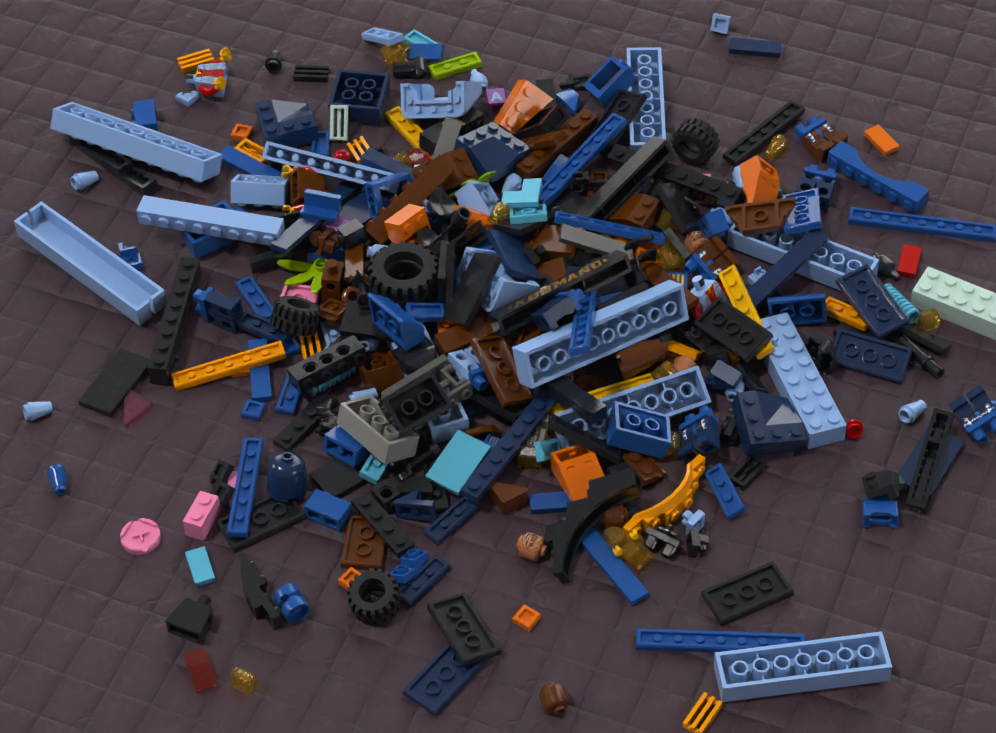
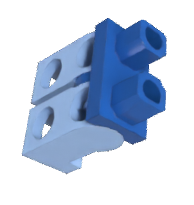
M472 347L464 349V351L459 350L448 353V364L451 363L453 365V372L458 375L460 380L466 378L467 381L470 380L472 388H476L478 391H483L487 388V384H490Z

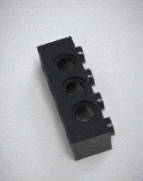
M352 335L287 368L290 383L302 395L367 362L365 346Z

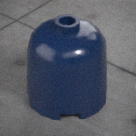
M280 452L270 459L266 489L270 493V497L279 502L287 503L289 499L295 498L300 500L305 495L307 488L305 461L294 452Z

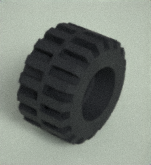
M693 117L692 119L687 118L680 124L671 136L670 142L675 154L680 159L691 165L701 166L705 165L720 145V139L718 138V133L714 131L715 129L709 123Z
M281 296L275 300L270 323L280 331L291 335L310 336L317 331L321 308L304 298Z
M369 568L370 571H361V575L356 574L354 576L355 580L349 582L350 587L347 588V600L357 620L361 619V622L364 624L369 622L370 626H374L375 623L382 625L383 621L389 622L391 621V616L395 617L397 615L396 610H400L402 598L395 578L391 577L388 571L384 573L383 569L378 568L375 571L374 568ZM382 591L385 593L382 599L377 602L368 603L364 601V598L370 592Z

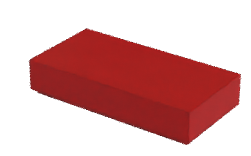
M903 245L897 273L900 276L915 279L922 248Z

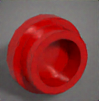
M339 149L333 158L350 162L351 154L345 149Z
M850 419L846 422L845 435L852 439L859 438L864 429L861 421Z

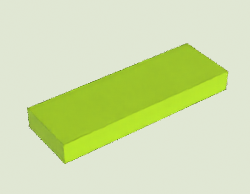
M475 51L429 65L428 70L436 81L482 67V61Z

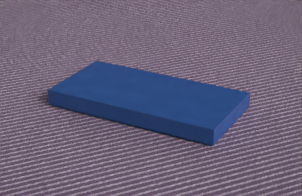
M818 188L782 196V199L796 198V205L784 224L785 235L822 228Z

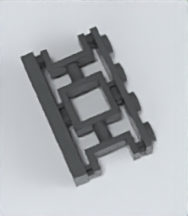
M442 354L382 391L381 400L433 371L436 378L440 377L443 380L440 382L443 390L448 386L452 389L449 393L444 390L453 405L445 410L447 411L473 394L472 382L470 380L467 381L466 378L456 382L450 376L453 374V365L451 363L448 364V358ZM445 411L412 428V430L415 431L422 428L423 425L438 418Z

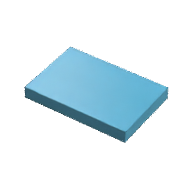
M457 430L425 477L429 481L460 496V489L492 450L491 446Z

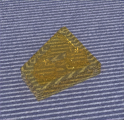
M666 237L663 245L658 249L659 252L656 258L665 272L680 271L685 265L684 258L677 252L669 238Z

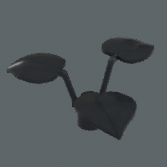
M439 186L432 193L429 205L436 215H445L446 218L451 217V224L439 236L429 228H423L417 235L419 245L425 246L426 250H431L435 256L440 255L442 241L440 238L452 227H463L462 232L465 231L469 225L467 221L471 218L470 211L465 207H460L454 211L453 207L456 204L442 186ZM463 236V237L460 239V242H462L463 240H465L466 237ZM470 240L461 249L464 250L476 240Z
M654 235L634 239L624 246L625 251L632 249L634 256L630 260V264L633 265L631 266L633 271L625 274L626 279H631L633 286L648 281L640 263L646 261L656 262L658 255L656 248L647 250L639 256L636 253L637 247L651 242L654 239ZM604 256L595 258V259L589 261L588 263H586L584 266H586V265H588V264H590V263H592V262H594V261H596V260H598V259H600V258H602V257H604Z

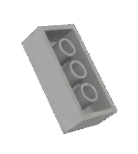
M372 395L340 404L337 424L383 464L415 456L420 436L412 429L403 434L397 431L387 421L378 406L379 401Z

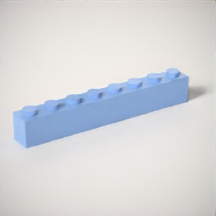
M266 141L262 155L263 159L273 163L289 165L290 167L309 166L317 174L362 186L366 182L394 174ZM400 181L380 187V190L397 194Z
M143 195L136 210L139 224L268 246L285 231L283 218Z

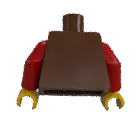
M289 165L282 167V178H290L291 205H294V207L285 205L282 211L288 210L290 211L289 213L300 211L304 205V192L306 189L327 193L332 191L331 188L324 187V177L317 174L309 166L293 167V169Z

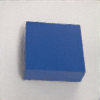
M247 399L241 411V418L260 422L266 409V404Z

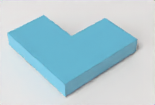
M542 178L524 179L522 191H503L502 208L538 207L543 184Z

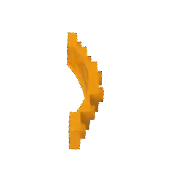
M698 454L687 464L686 475L682 483L671 495L655 506L634 514L623 526L622 539L629 543L632 540L629 532L632 533V529H635L640 535L642 531L645 533L647 527L656 530L661 523L667 526L672 521L675 522L685 509H689L693 503V493L699 488V477L703 475L706 469L705 457Z

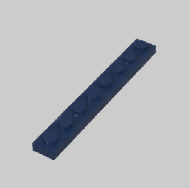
M541 389L460 489L461 495L478 502L558 402Z

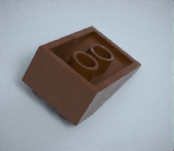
M464 147L441 155L455 168L453 174L441 185L448 195L462 188L460 184L469 179H479ZM427 162L412 168L413 176L418 170L421 169L423 171L427 167L425 165Z
M634 193L607 221L650 230L661 215L660 200L646 194Z
M546 224L544 227L529 232L530 235L524 243L525 248L532 245L535 249L543 244L547 250L540 255L543 261L539 264L560 257L565 259L574 255L577 247L558 242L561 226Z
M387 344L379 346L375 351L366 352L368 361L355 367L366 390L375 388L377 394L405 378L400 364L394 359L392 351Z

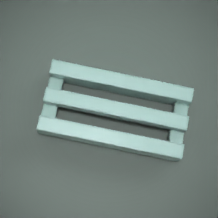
M330 105V140L348 141L349 105ZM335 108L338 109V112H337V137H334V110H335ZM341 109H344V137H341Z

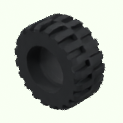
M405 241L399 242V244L391 243L388 247H382L370 259L368 264L370 293L389 298L394 303H398L403 310H406V303H431L438 295V259L431 250H426L425 246L421 244L418 246L415 242L405 243ZM402 273L413 274L416 276L415 278L409 280H397L392 278L393 276Z

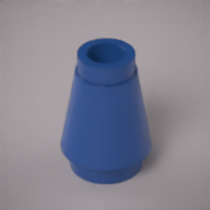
M61 464L50 466L47 476L55 494H65L67 491V470Z

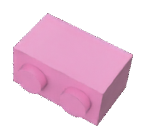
M203 491L198 493L183 520L186 536L202 541L205 540L221 511L218 496Z

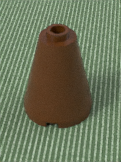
M660 339L639 341L615 352L624 380L635 377L666 357L665 353L668 350L665 341L660 342Z

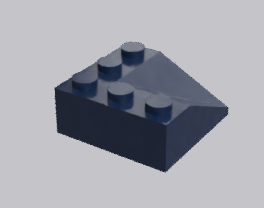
M338 69L328 107L330 108V105H349V117L362 123L381 125L390 93L389 74Z
M267 100L254 104L265 144L266 141L288 147H296L312 143L313 140L315 142L319 141L316 123L308 104L280 100Z
M494 122L458 137L454 148L455 150L464 147L478 174L483 175L487 172L496 171V174L489 179L490 182L515 172V165L530 154L531 147Z
M759 391L737 392L731 405L745 455L801 451L807 441L803 422L788 398Z

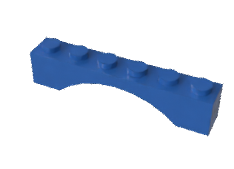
M840 141L828 152V166L904 208L906 211L915 215L927 204L930 190L916 182L893 180L874 172L862 162L856 149L845 142Z

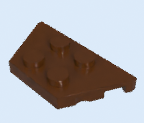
M790 197L725 206V211L743 236L775 232L782 229L796 205V198Z

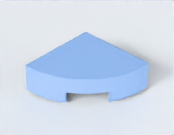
M191 91V93L183 94L181 92L175 98L176 101L190 107L200 98V93Z

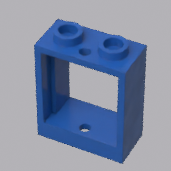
M611 56L583 86L607 108L619 89L627 90L637 78L633 75L635 71L621 58L617 60L614 56ZM621 69L622 71L602 91H600L609 82V80Z
M400 172L364 183L371 219H376L378 217L376 214L383 207L380 187L401 181L403 187L408 181L410 183L413 181L410 173Z

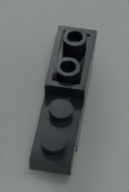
M243 555L240 566L247 604L256 620L264 616L271 627L276 630L281 627L280 618L282 614L277 606L274 607L271 604L266 587L268 581L263 574L260 575L254 561H249L246 555Z

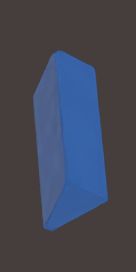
M341 245L339 248H335L333 254L324 252L321 256L316 254L319 247L306 249L307 260L311 264H314V261L319 258L335 259L339 262H342L344 259V250Z

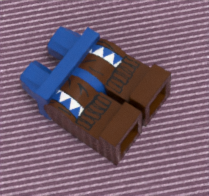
M812 116L807 120V127L801 123L795 127L794 133L799 137L798 144L803 146L821 163L828 159V152L840 141L846 144L848 142V135L844 132H838L824 117L817 119L815 116Z
M715 235L708 243L691 255L685 262L686 264L682 270L688 273V275L694 273L696 276L702 275L703 279L717 281L719 279L718 273L733 264L736 266L740 261L729 249L721 255L727 246Z

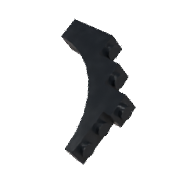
M634 468L589 480L588 497L567 503L566 520L545 525V534H543L545 545L550 547L554 559L552 572L554 577H557L562 584L570 582L574 555L590 528L604 516L606 511L628 500L642 496L641 478Z

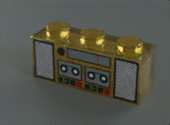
M552 413L547 415L519 450L518 468L542 471L543 464H547V460L537 462L534 442L551 439L549 437L550 433H554V431L548 428Z

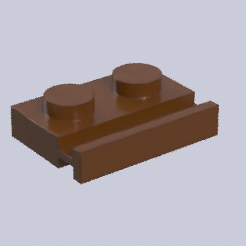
M329 298L319 306L321 308L319 321L336 326L335 322L342 321L347 304H342L339 300Z
M633 451L621 455L619 463L626 461L631 469L634 468L641 478L642 486L656 482L659 478H665L666 471L651 456Z

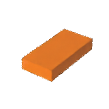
M879 124L864 131V136L884 156L899 150L900 145Z

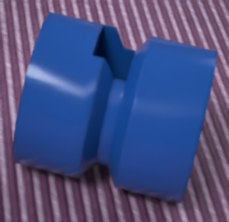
M289 583L283 585L275 592L273 596L274 601L289 623L298 622L309 614L310 606L296 584Z

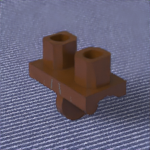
M329 227L324 233L314 231L310 234V243L315 247H319L316 251L317 255L321 256L324 252L333 254L335 248L340 247L337 239L338 235L334 234V228Z

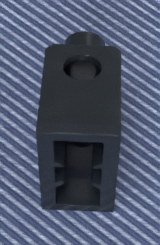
M201 594L197 601L185 598L165 620L168 633L203 646L214 619L212 607L209 606L212 601L211 598L205 594Z

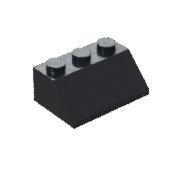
M433 371L383 398L378 403L387 421L401 434L453 406Z

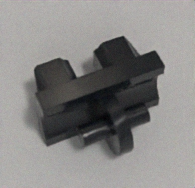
M671 523L666 527L660 525L658 531L647 527L645 531L647 535L644 542L645 548L655 551L658 543L664 545L660 553L665 558L671 560L676 552H681L683 547L680 546L681 542L676 540L678 533L673 531L674 525Z

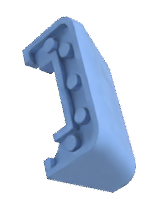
M456 81V87L448 91V97L435 98V89L430 84H400L401 111L403 116L409 119L445 118L446 116L462 117L481 96L482 82Z
M466 247L455 275L456 283L459 285L475 252L498 256L497 253L493 250ZM501 263L480 306L487 312H493L539 289L540 285L531 280L526 283L514 281L506 274Z

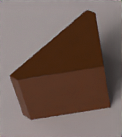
M494 482L489 488V497L503 515L527 504L529 501L528 488Z

